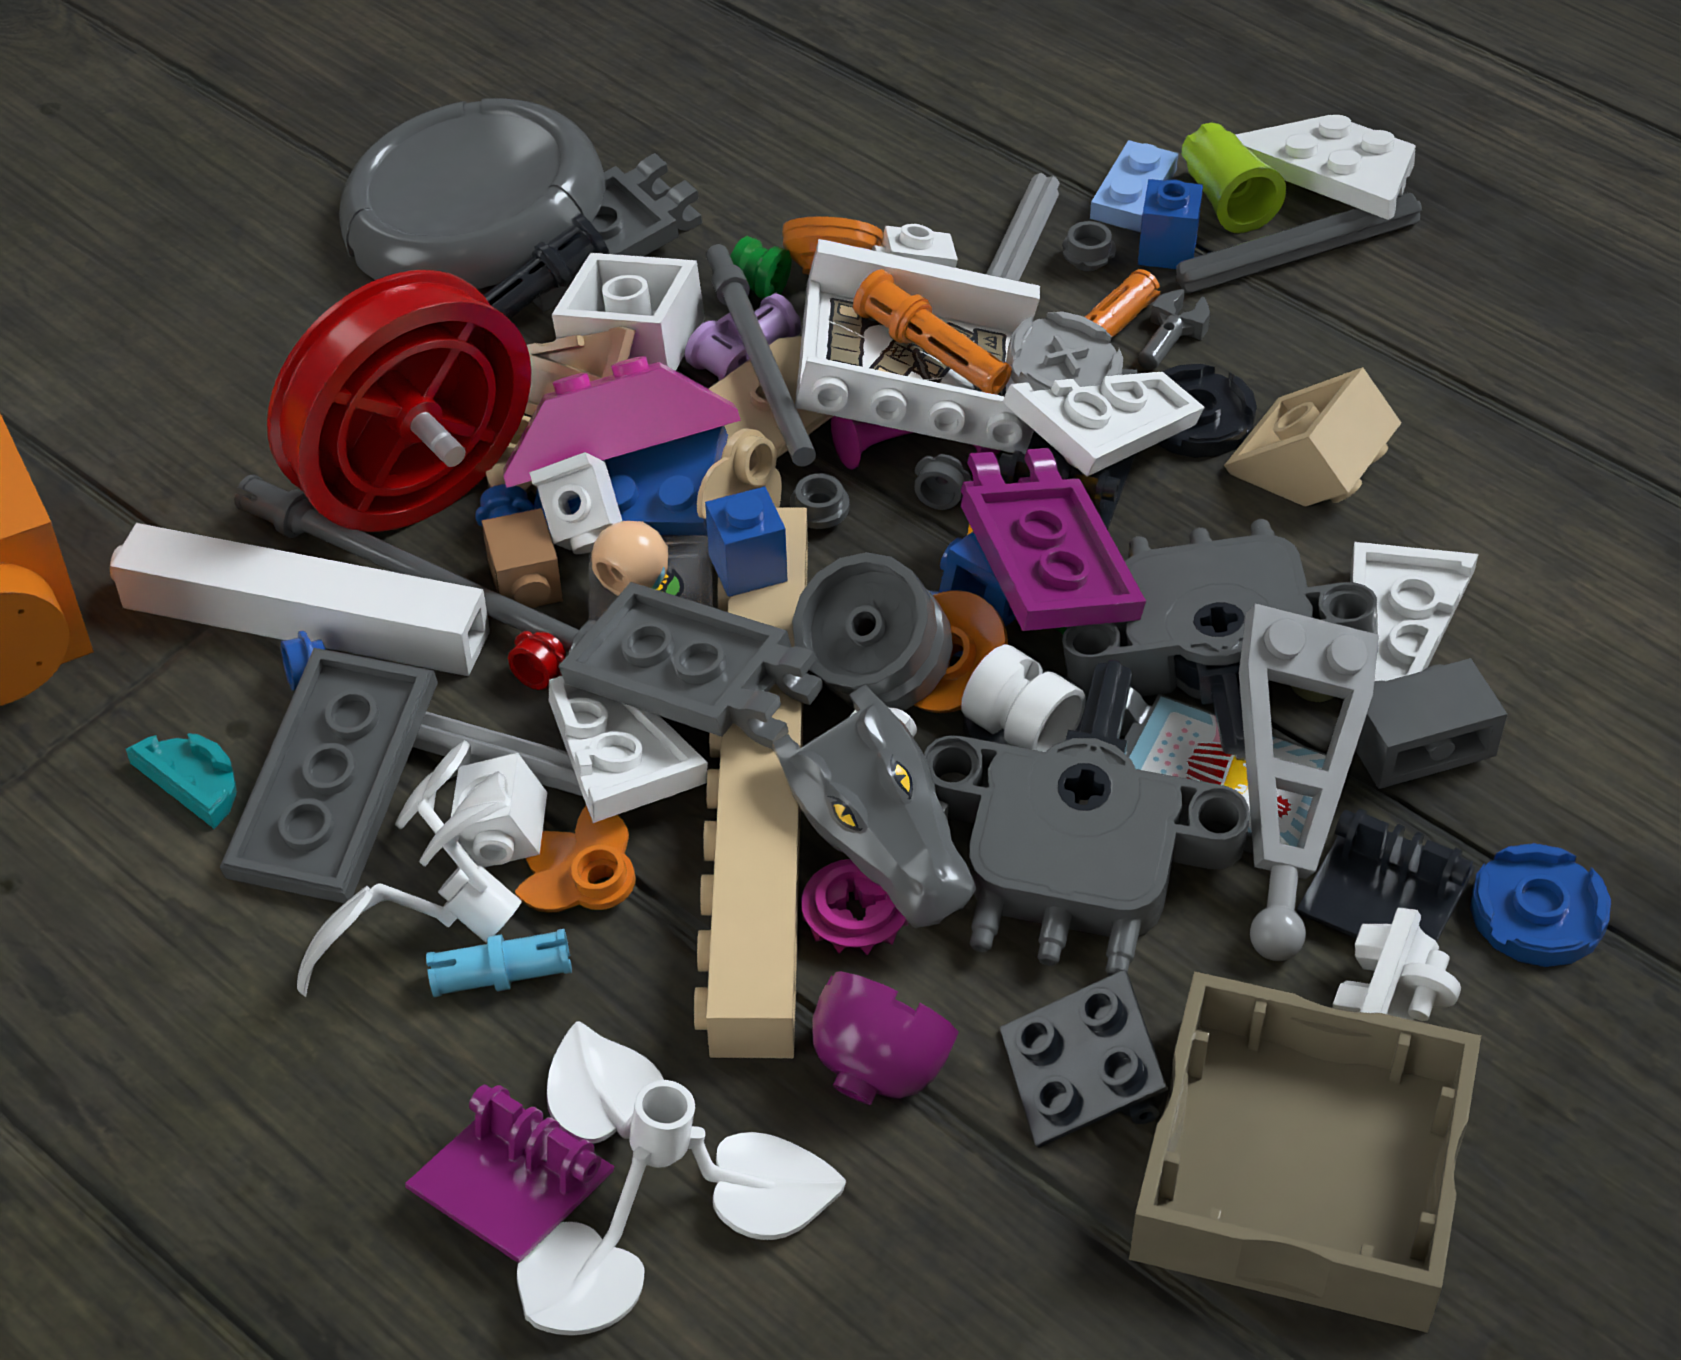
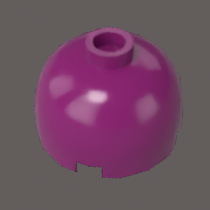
M840 971L835 972L834 976L831 975L819 997L813 1016V1046L819 1060L837 1075L832 1086L842 1094L868 1105L872 1104L876 1094L890 1098H903L918 1094L935 1080L945 1065L959 1031L951 1022L922 1003H919L915 1011L908 1005L895 999L898 991L865 977Z

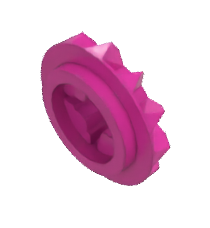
M851 859L840 860L823 867L810 878L804 888L802 895L803 921L807 922L810 926L815 942L827 940L834 945L839 954L846 947H860L868 955L875 944L885 942L893 945L897 932L902 926H908V921L896 908L882 886H878L864 875ZM849 892H853L855 900H859L862 908H866L863 920L857 921V918H853L850 910H846Z

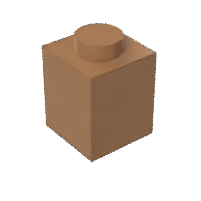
M542 508L482 520L487 559L496 592L529 608L563 601L558 559Z

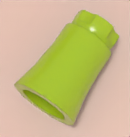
M1202 124L1196 132L1186 137L1182 145L1181 155L1187 161L1190 175L1198 184L1203 185L1205 195L1211 202L1220 224L1226 230L1233 233H1245L1263 227L1275 217L1282 207L1286 196V183L1278 171L1257 158L1235 134L1226 131L1220 124Z

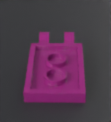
M1049 448L1027 449L1024 460L1029 467L1030 477L1019 478L1018 483L1005 484L993 452L969 454L968 465L972 471L974 481L962 483L961 493L963 498L961 508L1022 631L1141 620L1146 604L1141 590L1080 479L1062 480L1057 471L1054 456Z

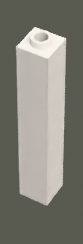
M135 524L124 544L115 549L110 562V576L116 583L122 606L125 609L282 640L298 638V631H305L311 641L321 639L324 647L327 649L464 676L470 675L490 632L483 589L145 524Z

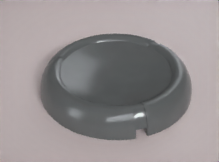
M486 98L469 103L466 101L457 102L427 111L400 124L381 137L362 155L352 169L341 196L339 211L341 233L349 256L355 255L357 266L375 280L406 271L434 270L453 274L464 279L476 289L499 284L533 258L532 251H534V246L540 242L548 244L572 226L571 218L578 213L585 216L592 223L603 201L605 175L600 158L587 135L574 122L553 109L529 101L504 98Z

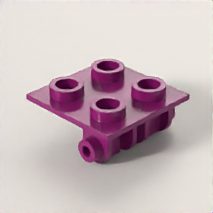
M484 1084L474 1092L469 1102V1109L476 1113L475 1120L405 1183V1188L517 1263H520L614 1171V1166L594 1154L593 1143L586 1139L580 1141L561 1130L560 1123L551 1117L543 1120L541 1110L536 1107H529L525 1110L521 1103L510 1097L508 1089L501 1085L491 1088Z

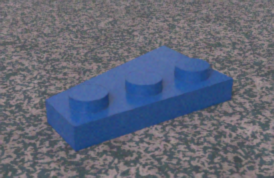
M725 426L602 460L607 466L622 521L644 522L657 530L660 535L707 536L706 519L698 516L697 498L702 480L708 469L722 459V452L728 438ZM537 488V493L534 501V510L542 508L548 526V522L545 516V512ZM580 496L568 500L571 514L579 510L581 505Z

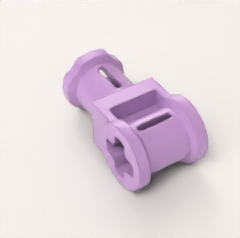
M774 293L761 301L760 308L754 311L769 345L778 338L796 337L801 333L800 318L792 304L782 295ZM730 313L718 321H707L701 324L690 336L685 348L687 363L696 369H707L716 375L719 381L749 360Z

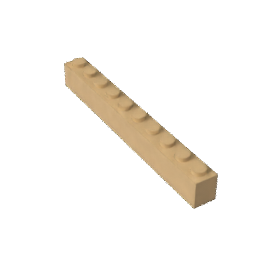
M776 507L786 528L788 581L728 597L718 577V609L787 630L791 647H794L792 620L799 596L807 586V508ZM774 684L768 692L779 695L781 706L772 718L786 722L789 730L788 734L802 748L804 703L790 698ZM732 724L723 737L712 733L709 736L710 758H720V769L707 770V808L717 809V821H705L704 861H715L714 875L701 876V915L712 916L711 930L698 931V972H709L708 987H695L694 1026L695 1030H707L710 1058H794L801 808L792 795L782 766L774 751L755 742L739 726Z

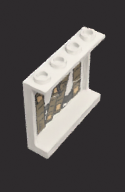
M818 239L806 288L795 401L796 408L1012 453L1018 450L1026 454L1034 430L1002 402L1010 384H1015L1011 376L1006 386L997 395L985 393L915 343L905 344L896 342L890 337L887 327L872 317L863 318L856 314L853 309V300L861 283L874 271L883 269L893 276L894 284L911 296L919 294L926 298L932 307V314L966 335L970 340L1005 363L1012 333L1023 320L1035 315L1040 300V286Z

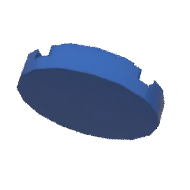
M1532 843L1509 846L1496 853L1494 860L1488 862L1485 867L1483 864L1477 872L1473 884L1470 911L1477 930L1496 950L1519 962L1549 967L1572 964L1594 951L1605 935L1610 920L1611 898L1601 876L1592 867L1588 872L1583 866L1575 863L1577 856L1562 848Z

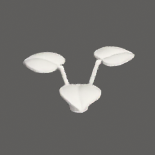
M464 740L453 748L442 759L435 770L416 787L395 823L399 829H402L418 811L435 833L419 862L426 866L443 847L459 866L438 891L447 902L442 907L381 883L374 885L371 889L368 886L364 887L333 913L312 939L302 960L297 980V989L304 997L307 994L314 964L360 914L381 901H392L435 917L447 928L458 918L484 942H487L489 936H494L504 926L522 901L481 865L477 866L458 842L462 831L482 818L502 808L512 806L505 790V776L497 771L485 779L467 795L453 816L445 824L434 812L436 791L448 779L457 776L458 767L470 764L471 745Z
M577 1021L562 1040L551 1064L547 1083V1107L550 1116L560 1123L561 1130L579 1141L586 1139L593 1144L606 1140L617 1131L621 1137L630 1139V1145L634 1151L632 1164L610 1228L603 1240L594 1229L585 1224L561 1222L518 1263L517 1286L525 1320L529 1321L535 1328L560 1335H582L607 1328L620 1321L632 1310L643 1289L644 1266L637 1256L615 1246L622 1236L647 1165L657 1168L669 1166L681 1159L688 1149H691L703 1177L708 1181L718 1183L713 1194V1208L718 1217L734 1231L760 1240L785 1238L803 1229L842 1194L846 1180L833 1167L813 1153L779 1137L756 1132L739 1133L726 1137L717 1149L716 1165H714L704 1144L705 1130L701 1127L692 1126L695 1101L688 1089L679 1083L664 1080L660 1071L646 1057L628 1047L600 1036L580 1021Z

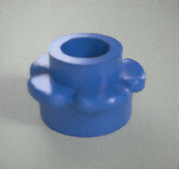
M506 484L496 485L487 489L481 495V507L476 510L475 517L478 525L482 526V520L534 510V505L528 500L526 491L521 487L515 485L507 488Z
M298 631V638L281 641L283 665L292 690H296L313 648L325 650L321 639L311 641L305 631Z

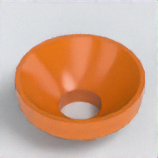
M821 216L796 218L787 221L783 225V247L789 250L791 258L803 268L802 273L809 275L818 239L872 250L874 245L881 246L883 232L872 224L847 218Z

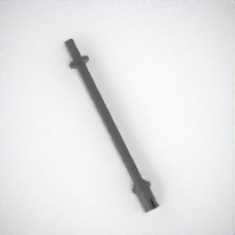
M252 474L246 476L239 483L238 488L257 497L252 496L250 499L235 493L234 503L237 509L249 512L273 523L277 532L289 538H295L306 532L391 572L483 589L487 616L522 632L529 631L532 634L546 632L552 634L562 643L565 651L568 653L574 649L597 622L596 620L588 621L578 630L360 530L341 527L316 511L304 492L298 489L288 492Z

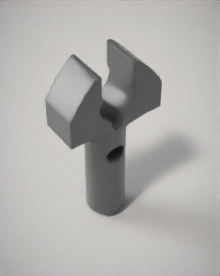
M1175 290L1159 295L1152 305L1150 322L1160 325V327L1138 355V363L1142 368L1146 370L1156 369L1180 336L1185 335L1200 341L1208 332L1210 319L1209 306L1204 297L1200 298L1195 309L1183 312L1178 316L1177 314L1183 308L1185 290Z

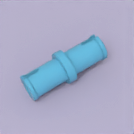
M565 929L504 941L502 934L494 935L487 938V944L438 953L428 952L426 954L428 967L431 966V969H427L434 997L491 985L495 986L496 991L511 989V982L563 972L564 974L572 973L571 961L568 959L570 952Z

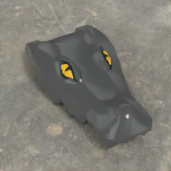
M864 684L849 694L857 711L855 714L802 748L787 734L772 743V750L782 766L793 797L819 835L837 851L845 853L870 880L878 886H882L896 908L912 927L917 929L918 927L940 924L944 918L953 912L963 909L974 891H976L975 882L965 861L952 842L947 818L936 796L932 773L922 750L906 725Z

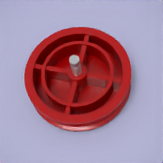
M413 270L392 274L370 282L346 295L323 313L307 329L285 360L273 387L268 407L267 436L273 458L281 472L292 484L304 492L316 510L329 521L341 527L365 532L394 530L425 520L452 505L478 484L486 475V471L492 469L512 441L523 418L531 388V361L525 340L517 327L503 313L492 307L473 285L453 274L434 270Z

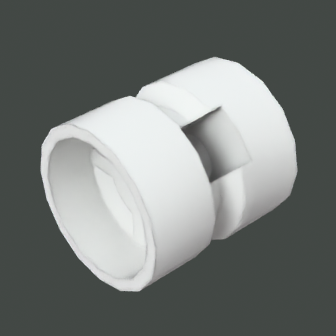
M1004 644L995 648L984 657L972 673L963 693L961 710L965 717L992 734L997 733L1003 728L1005 730L1004 738L1011 746L1046 752L1053 745L1064 742L1068 730H1076L1085 709L1086 696L1083 690L1056 673L1047 671L1042 674V668L1037 661L1013 646Z

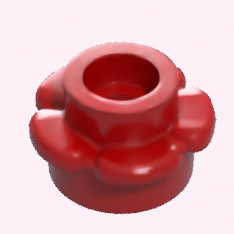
M524 631L517 635L515 639L516 646L508 655V663L519 681L532 689L541 690L549 685V680L562 676L559 665L566 658V651L562 643L555 636L546 632L532 634L529 631Z

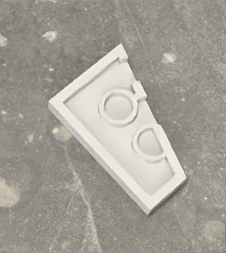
M1164 372L1105 376L1101 385L1079 387L1074 379L1055 380L1051 389L1033 391L1029 383L1010 384L1002 401L1060 452L1070 465L1078 468L1086 476L1094 474L1196 425L1205 408Z
M1354 542L1350 582L1367 586L1373 590L1377 597L1379 641L1374 681H1388L1421 672L1428 668L1475 571L1478 554Z
M563 676L549 680V703L593 823L706 784L708 762L659 715L565 684Z

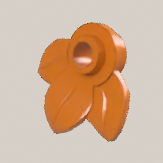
M585 806L578 818L575 833L543 831L540 855L526 858L533 875L518 886L515 890L516 896L530 908L542 912H560L577 905L594 910H603L623 902L632 892L636 880L632 862L625 855L629 832L624 821L618 815L593 823L588 808ZM600 878H610L603 883L594 884Z

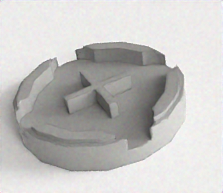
M1048 312L1046 319L1033 321L1034 316L1023 320L1012 333L1006 357V363L1011 365L1012 368L1011 379L1015 384L1029 383L1033 391L1049 390L1052 388L1055 380L1074 379L1079 387L1101 385L1105 376L1122 375L1123 356L1120 348L1116 352L1110 343L1112 336L1102 326L1083 316L1066 312Z

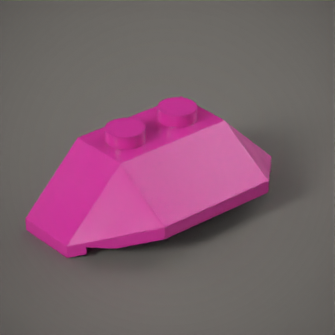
M646 356L611 365L613 375L594 381L589 380L587 372L571 375L554 381L555 392L543 395L503 468L505 484L508 488L532 481L529 472L584 452L600 460H605L741 421L738 409L729 400L660 362L648 365Z

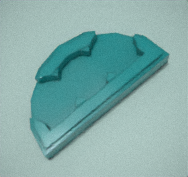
M189 733L187 734L188 739L173 738L158 741L157 736L147 737L126 749L130 764L213 829L230 813L237 794L235 776L230 758L218 743L199 734Z

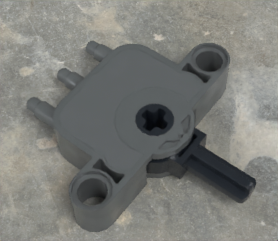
M1258 519L1251 524V536L1212 541L1206 529L1196 528L1190 533V544L1151 549L1146 538L1137 536L1129 542L1128 559L1125 560V563L1146 600L1141 620L1068 627L1063 634L1062 641L1067 678L1071 679L1083 690L1088 698L1095 666L1098 663L1116 660L1120 661L1122 666L1131 669L1133 675L1131 687L1141 697L1171 693L1176 687H1179L1189 696L1201 699L1202 704L1213 703L1223 752L1235 755L1237 760H1246L1239 681L1246 613L1256 603L1378 634L1377 597L1373 590L1355 582L1308 587L1297 548L1285 538L1275 536L1269 522L1264 519Z
M1109 660L1107 663H1098L1095 666L1080 732L1068 730L1066 740L1053 745L1046 752L963 736H944L936 739L924 752L932 773L936 796L939 801L949 804L948 819L974 824L969 855L970 873L975 882L976 891H974V895L977 900L971 925L973 932L970 940V945L974 950L987 952L991 949L993 938L998 933L1001 917L1005 916L1042 924L1038 939L1040 947L1037 957L1044 965L1053 966L1059 962L1061 950L1065 948L1068 932L1071 929L1110 937L1106 952L1108 961L1105 971L1107 975L1111 976L1124 969L1128 972L1129 965L1134 959L1138 936L1146 934L1158 923L1163 912L1173 862L1206 869H1224L1233 866L1242 857L1246 846L1250 812L1245 798L1237 790L1224 785L1139 770L1135 768L1132 760L1126 755L1127 740L1119 739L1133 675L1131 669L1122 666L1120 661ZM950 772H958L967 776L958 782H946L939 779L942 775ZM1080 800H1088V804L1080 805ZM1210 822H1220L1226 824L1232 830L1226 833H1213L1206 830L1203 825Z

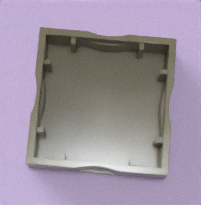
M1194 971L1175 1048L1168 1097L1163 1116L1157 1123L1135 1213L1129 1260L1428 1333L1443 1285L1457 1195L1454 1183V1170L1468 1123L1481 1035L1383 1013L1350 1012L1319 1005L1293 993Z

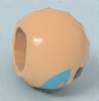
M617 522L601 531L596 539L591 552L592 570L601 584L617 596L621 594L630 582L656 589L664 579L669 566L668 546L659 532L644 522Z

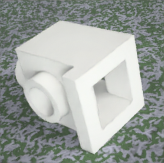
M584 452L529 472L532 483L538 488L554 544L569 550L572 549L574 554L592 552L593 545L601 531L614 523L622 521L604 461ZM580 496V508L576 513L571 514L568 500Z

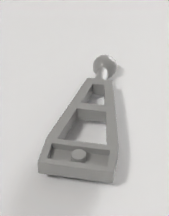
M1255 603L1246 613L1239 681L1254 867L1270 870L1271 875L1267 908L1259 912L1254 918L1250 928V938L1254 948L1260 955L1269 960L1284 961L1295 956L1305 942L1306 931L1304 923L1300 916L1294 912L1298 877L1306 879L1316 872L1373 696L1379 635ZM1268 680L1344 699L1322 770L1274 758ZM1276 788L1313 797L1297 847L1280 843Z

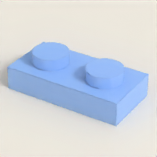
M1128 140L1091 201L1090 219L1141 232L1148 179L1171 180L1177 170L1178 153L1160 149L1151 144H1141Z

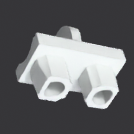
M1398 908L1392 924H1362L1355 942V957L1363 969L1375 972L1370 984L1347 980L1344 983H1340L1333 1002L1334 1009L1350 1012L1383 1013L1409 1020L1427 1021L1433 1006L1450 1007L1455 1005L1461 991L1460 983L1454 976L1446 972L1450 959L1449 956L1438 950L1437 942L1420 929L1421 915L1418 910Z

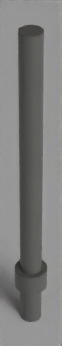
M721 244L713 245L706 253L713 272L711 279L713 289L718 300L722 304L727 305L794 464L797 466H807L814 461L816 452L749 301V284L742 269L733 264L727 248Z

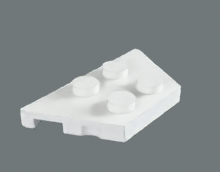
M1326 115L1236 134L1248 150L1262 162L1278 171L1285 181L1387 220L1394 217L1396 199L1398 196H1402L1406 187V178L1410 176L1415 161L1416 145L1394 138V135L1388 131L1372 130L1352 123L1348 117L1342 115Z

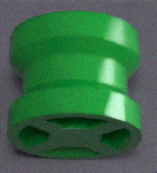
M749 236L741 238L735 245L730 257L733 264L742 269L750 289L754 290L760 299H765L774 293L781 295L791 271L792 259L789 250L778 246L767 249L762 246L760 240Z

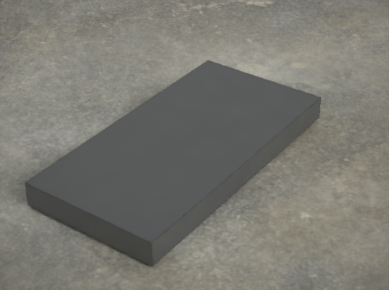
M313 648L220 865L224 877L230 880L344 904L352 898L438 684L434 671Z

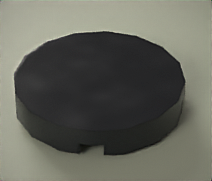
M1205 364L1178 365L1161 371L1205 408L1196 425L1156 444L1172 453L1194 458L1220 456L1236 450L1253 429L1257 405L1253 391L1240 377L1230 372L1228 378L1216 374L1215 367Z

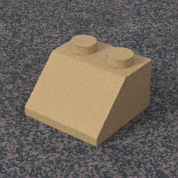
M1362 367L1279 397L1224 466L1230 475L1305 507L1328 499L1333 503H1337L1350 497L1360 488L1362 484L1360 477L1369 465L1379 460L1387 452L1388 446L1386 443L1400 426L1401 421Z

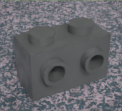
M1471 658L1447 665H1433L1421 672L1392 680L1374 681L1373 696L1355 751L1378 789L1497 756L1508 714Z

